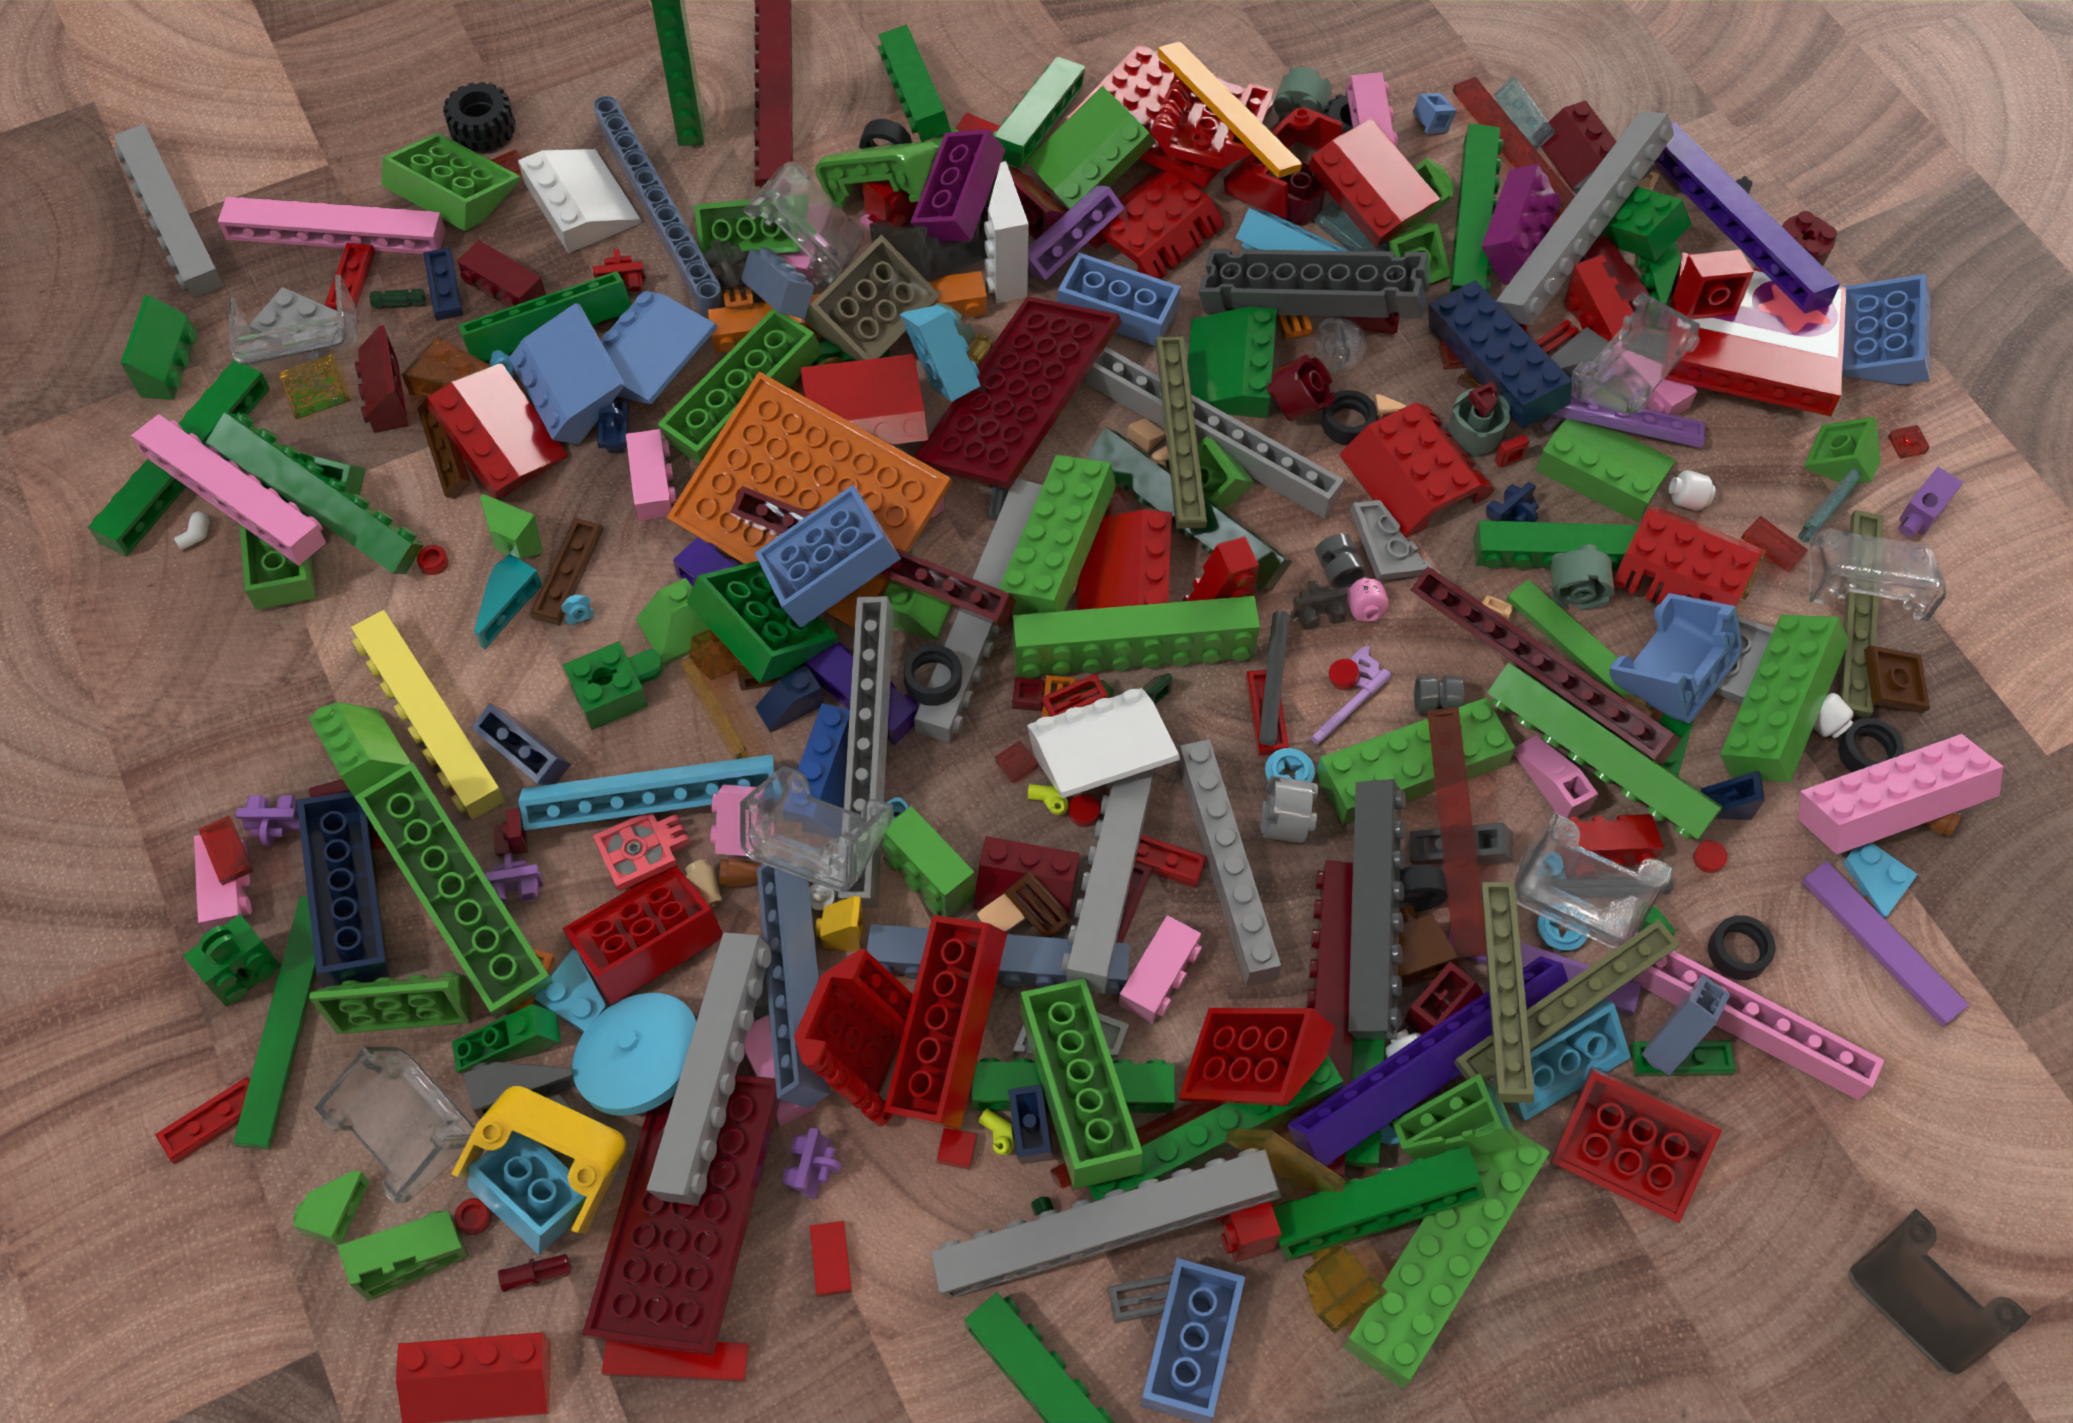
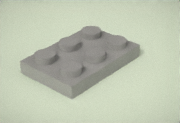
M282 287L251 322L249 327L252 333L321 363L353 325L351 317Z

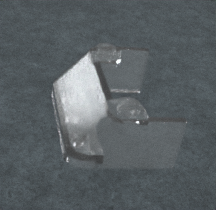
M335 275L337 317L251 334L249 323L234 296L228 297L230 352L235 361L241 365L263 366L345 349L353 345L357 339L355 304L341 275Z

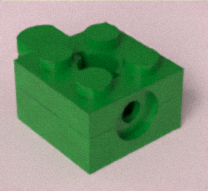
M620 641L562 664L568 682L591 730L647 707L648 704L641 685L661 677L664 672L661 656L657 651L648 649L628 658Z
M241 914L224 926L219 925L208 930L200 938L199 944L183 955L202 981L225 1007L241 1000L248 990L259 982L271 978L275 971L281 967V964ZM240 968L247 973L245 977H242L238 972Z

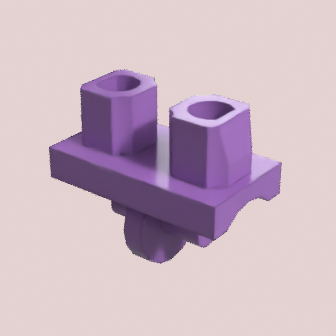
M249 795L245 808H237L236 818L242 820L245 830H250L251 837H260V842L263 846H271L274 843L275 837H284L285 830L300 831L297 800L294 796L281 795L278 797L277 807L268 808L269 801L266 797Z
M512 853L504 854V863L493 865V872L484 873L504 905L508 904L507 892L518 890L520 901L530 902L538 900L539 887L544 886L543 876L540 875L538 865L527 866L526 860L514 861Z
M809 1128L808 1135H795L791 1144V1153L796 1157L802 1158L799 1167L787 1166L785 1168L782 1182L787 1187L799 1191L809 1199H817L821 1182L827 1183L830 1173L837 1174L841 1171L842 1164L834 1160L836 1149L831 1148L832 1140L821 1135V1131L816 1128Z

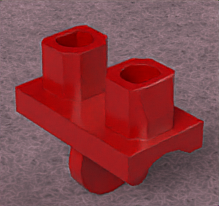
M620 249L613 250L614 257L604 258L605 265L592 266L594 278L617 271L626 283L627 292L642 291L643 279H646L642 261L632 262V256H621Z

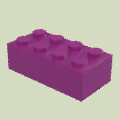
M990 129L946 132L944 134L910 222L927 242L972 240L1005 149Z
M1539 164L1509 170L1481 246L1503 285H1508L1552 228L1556 212L1560 207L1559 196L1553 191L1548 176L1543 173Z

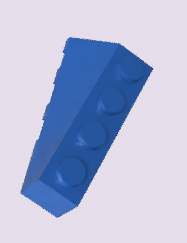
M821 704L783 808L786 827L842 841L850 710Z

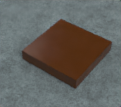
M1872 645L1864 649L1872 704L1924 713L1930 709L1920 654Z

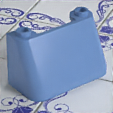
M1668 593L1654 611V619L1657 621L1658 631L1634 661L1624 655L1615 660L1610 667V676L1615 685L1674 720L1691 723L1740 656L1742 640L1736 606Z

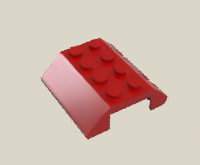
M1174 74L1171 81L1172 84L1168 88L1160 107L1159 115H1157L1151 129L1153 137L1166 154L1182 161H1190L1207 168L1219 170L1251 155L1252 151ZM1248 83L1243 99L1238 100L1263 123L1274 90Z
M1163 170L1149 173L1118 199L1125 209L1087 243L1098 249L1105 242H1108L1137 264V272L1162 279L1167 275L1164 264L1173 270L1195 252L1196 249L1202 246L1203 240L1200 236L1210 239L1224 227V221L1211 197L1187 180Z
M1416 402L1367 425L1340 453V458L1373 501L1380 500L1399 523V530L1405 538L1427 528L1432 514L1474 493L1472 502L1476 504L1488 498L1495 491V488L1488 479H1485L1481 471L1472 469L1475 463L1471 458L1469 459L1468 454L1452 437L1451 433L1440 428L1442 422L1436 417L1432 409L1427 405Z
M1652 505L1647 510L1636 531L1613 583L1614 587L1624 591L1632 572L1635 571L1636 573L1628 593L1634 595L1641 585L1640 582L1643 575L1650 576L1654 580L1646 592L1645 600L1652 602L1660 583H1664L1656 601L1657 605L1661 604L1668 593L1686 597L1691 594L1693 595L1692 598L1700 599L1701 597L1708 601L1737 606L1764 549Z
M859 949L820 976L794 1035V1039L805 1066L815 1072L818 1077H823L825 1082L850 1102L851 1105L857 1109L860 1108L862 1114L868 1117L876 1126L883 1127L890 1121L892 1114L884 1112L886 1100H883L878 1094L902 1039L913 994L866 949Z

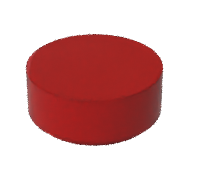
M438 545L426 546L417 555L419 568L427 575L442 573L449 563L445 550Z
M1339 659L1329 668L1330 681L1337 689H1350L1360 680L1359 668L1351 659Z
M1082 794L1071 800L1068 815L1072 823L1079 827H1089L1097 822L1100 806L1094 797Z
M1703 841L1695 849L1693 861L1701 871L1716 873L1726 864L1727 852L1716 841Z
M470 1198L463 1201L455 1211V1223L467 1235L481 1234L489 1227L492 1220L491 1210L478 1198Z

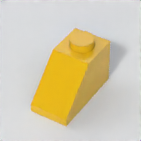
M853 896L824 906L822 918H817L815 937H820L822 949L855 952L861 949L864 928L861 897Z

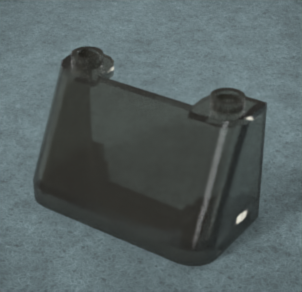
M986 200L971 241L938 242V237L926 235L927 227L918 226L912 229L893 226L887 220H878L869 224L872 242L882 234L927 282H934L988 258L984 244L988 240L984 222L988 221L990 200Z
M1914 1209L1888 1228L1853 1263L1850 1268L1849 1277L1854 1287L1939 1370L1949 1375L1960 1374L2018 1331L2031 1316L2016 1302L2006 1297H1996L1982 1307L1927 1254L1936 1242L1937 1233L1932 1223L1920 1211Z

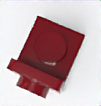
M520 808L506 809L507 821L502 822V825L494 827L495 853L497 856H504L507 853H528L527 830L524 831Z

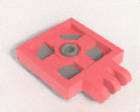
M653 813L641 814L592 835L618 892L677 866L672 852L689 845L691 842L689 836L685 834L684 826L680 824L681 820L678 815L675 814L657 822Z

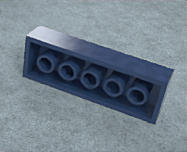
M1476 280L1428 304L1429 328L1482 385L1491 381L1495 383L1497 393L1502 395L1509 403L1511 417L1522 428L1571 404L1572 380Z
M350 791L298 799L297 808L316 974L321 988L331 985H342L344 981L348 980L367 982L378 978H389L369 818Z

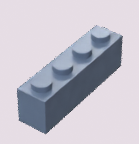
M761 247L759 251L750 248L741 280L778 313L805 319L814 286L806 280V275L796 272V267L786 264V259L776 256L777 252L772 249Z

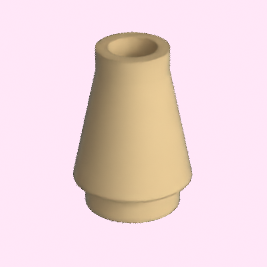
M701 859L689 864L685 868L687 873L685 877L710 908L719 905L722 902V898L720 896L715 865L711 864L709 859Z

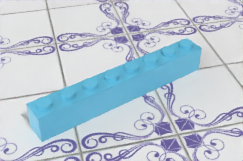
M773 754L522 788L518 802L525 831L712 805L713 794H717L723 784L761 787V798L777 796V780Z

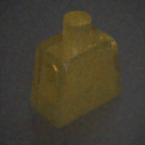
M1337 1245L1332 1250L1329 1247L1314 1252L1312 1258L1315 1263L1305 1270L1303 1274L1315 1314L1334 1334L1387 1293L1383 1286L1343 1245Z

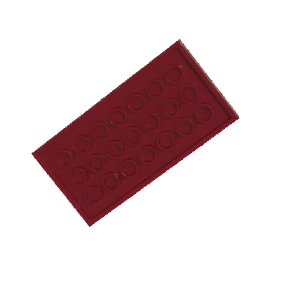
M1027 296L977 368L980 375L977 378L981 386L953 401L914 458L939 472L1010 489L1122 323L1119 314Z
M735 1075V1089L729 1096L726 1107V1120L719 1131L716 1142V1155L710 1163L707 1173L706 1190L701 1195L698 1206L661 1201L647 1191L674 1096L660 1106L647 1111L583 1329V1336L588 1339L714 1355L780 1100L777 1099L775 1078Z

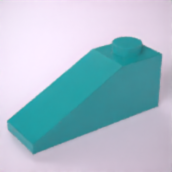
M508 554L502 561H499L489 575L474 629L480 647L484 649L489 646L542 587L537 570L513 555Z

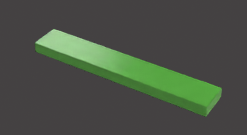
M1529 579L1508 595L1506 601L1514 606L1519 613L1597 682L1644 714L1652 708L1651 705L1613 683L1610 676V667L1618 657Z

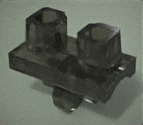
M720 239L711 242L713 247L704 253L703 256L711 268L722 265L724 273L715 277L721 291L747 287L741 278L749 251L742 252L739 244L731 247L728 240L720 241Z
M1316 580L1308 582V590L1299 592L1300 597L1293 600L1294 607L1290 613L1292 620H1299L1304 630L1319 626V615L1327 614L1330 623L1333 624L1345 621L1347 614L1345 603L1348 596L1345 587L1330 590L1329 586L1320 587Z

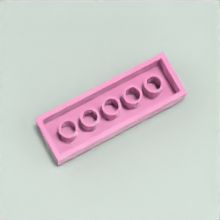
M1963 734L1801 790L1799 821L1837 855L2000 796L2004 766Z

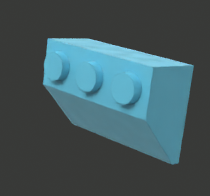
M935 305L900 314L932 389L952 402L981 386L977 378L980 375L976 364L969 360L967 351H969L968 344L962 335L959 336L956 329L958 321L951 310L948 311L940 305Z
M515 1131L512 1132L505 1146L498 1150H489L468 1167V1189L538 1255L566 1232L582 1209L587 1198L571 1188L568 1181L569 1169L541 1143Z

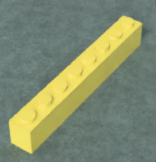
M385 610L352 626L351 628L356 636L352 643L360 656L367 654L370 660L365 663L374 678L379 675L384 682L379 685L387 699L390 700L394 697L398 703L393 707L402 722L406 720L410 722L412 726L407 729L416 744L422 742L426 747L422 753L430 767L437 765L441 772L436 775L445 790L452 788L455 795L451 799L460 813L466 811L471 820H474L504 803L505 800L498 785Z

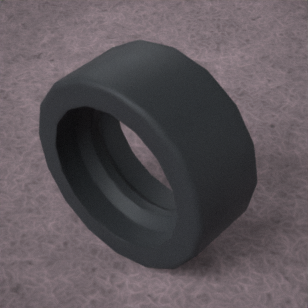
M876 119L870 121L865 126L859 148L879 146L874 142L873 139L875 138L890 141L894 145L912 143L908 131L897 122L889 119Z
M1344 390L1336 392L1333 403L1323 410L1321 425L1324 433L1332 441L1341 445H1348L1367 425L1377 420V408L1367 395L1359 391ZM1340 409H1353L1361 413L1365 417L1366 422L1357 427L1344 426L1333 418V413Z
M929 644L914 650L909 654L904 663L903 675L907 693L915 701L924 705L938 706L948 703L957 695L961 688L962 666L958 656L951 649L941 645ZM940 663L950 669L951 679L946 684L936 688L925 687L916 681L915 671L924 664Z
M1863 718L1853 722L1841 737L1838 746L1840 760L1850 772L1881 763L1868 760L1858 752L1854 744L1856 736H1869L1882 743L1888 755L1886 760L1903 755L1904 752L1902 737L1897 730L1887 722L1876 718Z
M1413 865L1400 870V881H1402L1404 886V899L1399 901V909L1412 905L1416 912L1440 906L1447 900L1448 889L1442 869L1430 865Z
M1734 915L1724 919L1711 934L1708 943L1709 958L1714 967L1723 975L1735 980H1750L1758 977L1772 962L1776 951L1775 940L1769 928L1759 920L1746 915ZM1730 932H1740L1748 935L1759 948V959L1752 964L1735 960L1727 953L1724 947V937Z

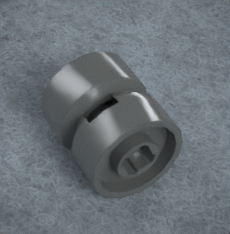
M1339 533L1329 536L1317 545L1315 553L1321 566L1325 568V575L1332 588L1343 589L1350 587L1357 580L1365 576V567L1359 555L1356 554V548L1348 534Z
M1418 675L1416 677L1414 686L1416 714L1434 715L1437 710L1444 713L1463 706L1464 684L1461 676H1443L1442 680H1438L1435 675Z

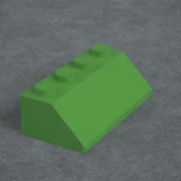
M806 195L694 204L698 244L705 259L748 256L750 248L760 251L761 247L772 249L777 254L801 252L809 225Z
M335 702L329 706L319 708L315 714L308 717L338 773L354 798L359 793L411 763L380 711L376 708Z

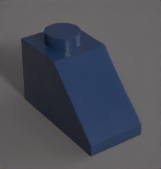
M807 665L779 678L755 706V709L771 733L820 708L823 703L821 687Z
M1042 1084L1009 1089L1008 1094L1017 1158L1020 1164L1054 1159Z

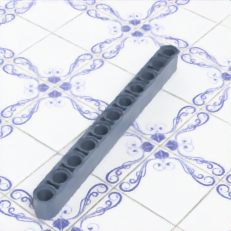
M611 96L597 98L594 101V110L598 127L697 307L706 316H708V310L723 308L721 289L717 279L619 104Z

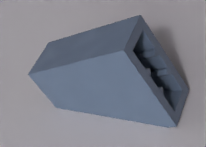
M1702 974L1649 1040L1642 1056L1647 1059L1653 1068L1662 1070L1670 1076L1718 1022L1730 994Z

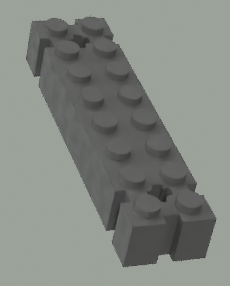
M1210 249L1206 262L1208 275H1203L1198 292L1205 313H1220L1227 311L1229 308L1239 309L1251 306L1277 309L1276 315L1389 318L1391 312H1399L1400 318L1422 319L1426 303L1424 292H1428L1432 274L1428 252H1405L1404 257H1395L1394 252L1242 249L1240 255H1233L1231 249Z

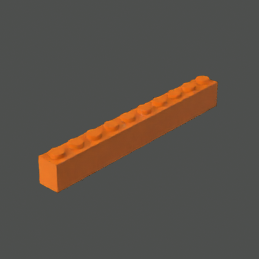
M981 271L925 279L940 294L932 303V306L937 302L946 304L958 311L963 317H976L987 314V295ZM820 294L812 295L809 305H810ZM759 302L747 306L708 310L709 320L718 327L712 334L715 353L730 352L773 307L767 302ZM788 315L814 332L816 339L822 338L803 318Z

